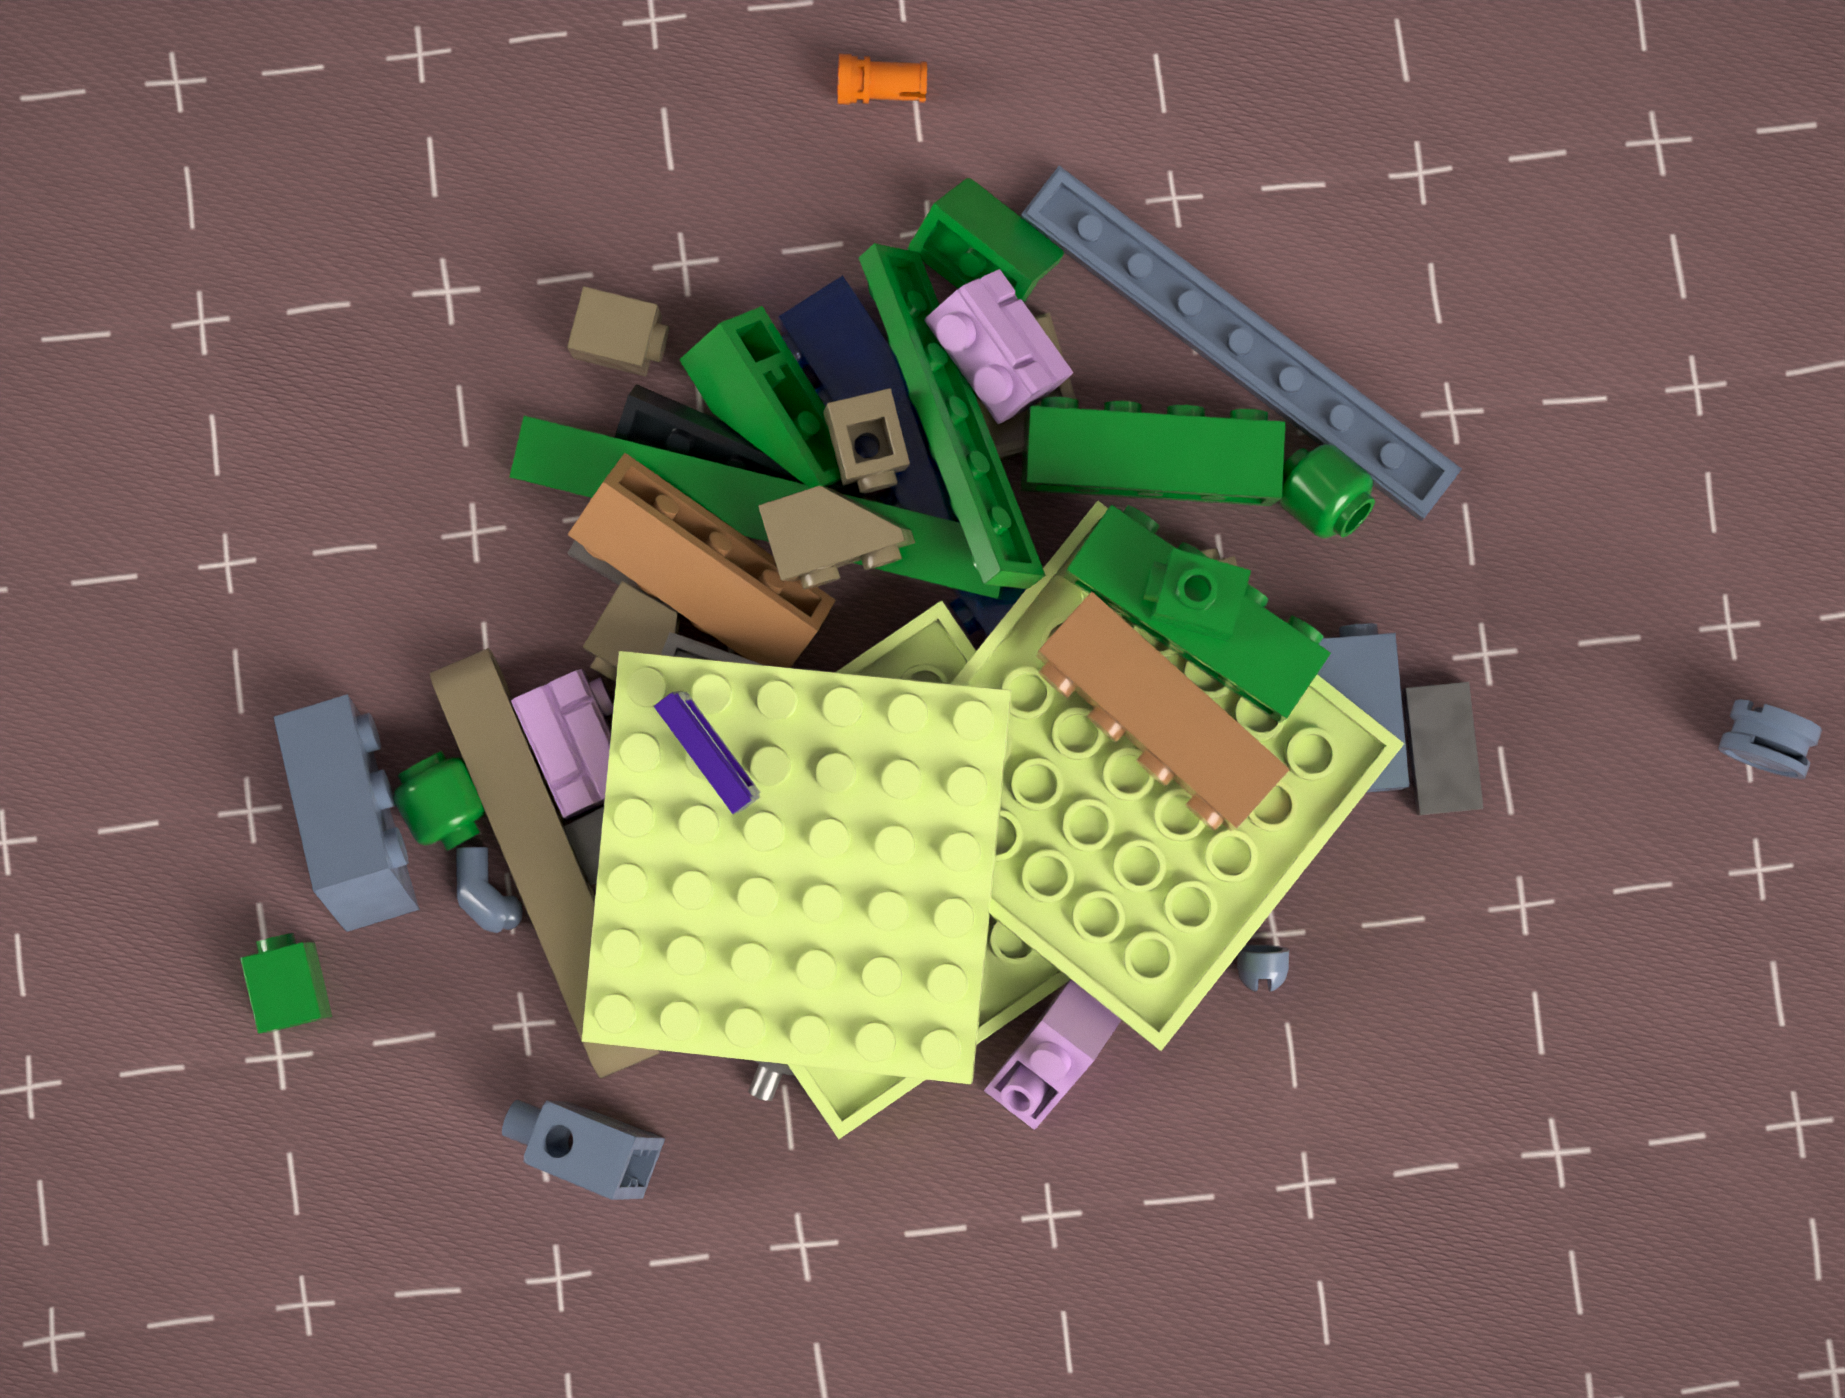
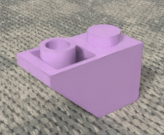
M1070 979L1032 1026L984 1091L1035 1130L1094 1062L1121 1022V1019Z

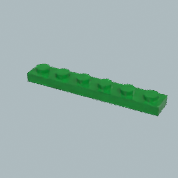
M874 243L858 258L868 282L869 293L876 302L889 336L890 348L897 357L907 383L910 400L917 409L930 443L931 455L938 464L950 495L952 510L958 517L968 542L974 567L980 574L983 584L1029 589L1046 575L974 391L924 321L939 306V302L919 252Z

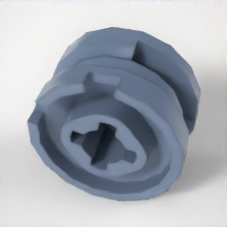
M1742 699L1735 700L1730 713L1734 724L1731 732L1723 733L1718 746L1719 751L1730 758L1760 770L1789 778L1805 779L1811 764L1806 755L1809 747L1818 744L1822 733L1821 727L1806 718L1774 706L1764 704V707H1756L1752 711L1754 702Z

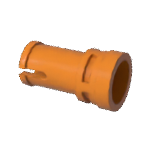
M839 53L837 104L850 105V103H856L857 100H861L862 104H869V99L919 101V103H925L927 62L871 61L870 56L858 59V56H853L852 54Z

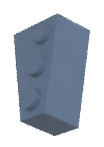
M347 694L274 716L313 892L346 932L420 910L407 868L409 861L405 843L398 827H395L390 807L395 806L391 785L385 771L378 769L373 752L381 749V743L372 715L370 713L361 715Z

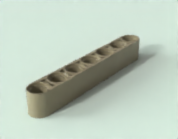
M487 648L430 672V678L582 1041L596 893L593 886L590 885L566 836L564 829L566 822L512 705L511 700H513V697L500 666L491 649ZM582 1042L591 1064L600 1079L660 1054V1050Z

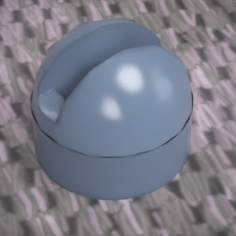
M1245 945L1237 955L1238 974L1244 986L1251 991L1257 992L1259 979H1267L1269 992L1279 988L1287 978L1289 949L1276 945Z

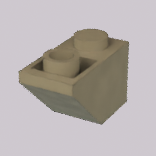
M817 486L758 506L781 581L795 582L801 580L803 590L840 579L838 567L862 560L864 570L896 562L902 559L899 548L915 543L912 530L828 487Z

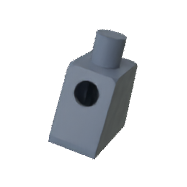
M517 1099L510 1106L502 1126L503 1136L527 1145L523 1158L524 1163L611 1200L643 1199L665 1138L564 1101L546 1100L541 1109ZM571 1133H572V1136H573V1145H572V1148H571V1150H570V1148H569V1137H570V1135H571Z

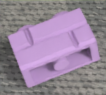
M1000 269L960 287L924 320L997 424L1028 410L1030 406H1035L1042 398L1048 396L1073 374L1071 368L1024 302L1016 297L1014 288Z
M579 669L511 700L563 818L573 819L604 804L611 740V727L606 717L613 714L614 703L602 678L600 677L590 682L587 673Z

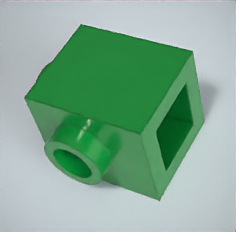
M1173 548L1166 564L1154 561L1143 596V600L1155 603L1150 620L1227 642L1233 636L1251 570Z

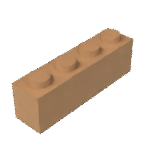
M626 453L623 454L567 534L583 545L590 555L599 560L606 561L635 581L646 594L661 599L684 615L698 630L711 634L740 654L742 658L762 665L791 668L818 632L836 601L818 587L803 590L801 580L795 582L781 581L774 556Z
M1093 592L1083 600L1037 652L1036 657L1045 664L1038 673L1064 697L1068 698L1074 691L1094 708L1087 715L1091 722L1115 742L1123 735L1143 752L1136 760L1138 764L1165 787L1172 779L1192 796L1185 804L1187 808L1214 831L1221 824L1230 831L1237 829L1290 770Z

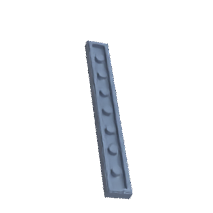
M1061 166L1057 167L1021 214L1022 219L1061 248L1064 253L1320 446L1333 444L1371 475L1374 487L1419 521H1422L1462 470L1445 455Z

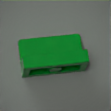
M971 178L963 180L933 204L907 248L910 251L919 252L923 262L957 289L1000 269L1014 288L1016 297L1024 303L1037 282L1058 265L1064 256V251Z

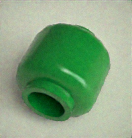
M1333 444L1318 446L1310 452L1305 448H1301L1283 466L1284 484L1280 505L1310 532L1321 539L1337 534L1342 538L1347 537L1364 522L1373 509L1375 499L1371 496L1373 488L1371 475Z
M440 751L397 775L401 785L395 790L393 800L418 844L431 845L441 840L446 851L480 833L475 821L486 812L464 759L460 757L446 759L443 752Z

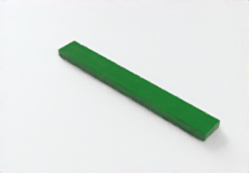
M529 416L523 417L509 476L510 478L592 498L623 454L626 453L742 535L769 542L758 506L810 489L805 484ZM843 494L912 530L915 543L899 548L902 559L875 569L1001 599L1004 586L983 584L981 576L972 562V553L959 522ZM862 560L854 562L855 564L863 565Z

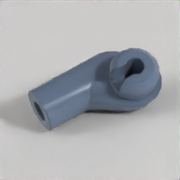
M456 848L457 900L459 906L483 930L498 933L502 929L512 930L516 928L521 922L523 915L521 902L515 896H502L498 890L489 884L488 848Z

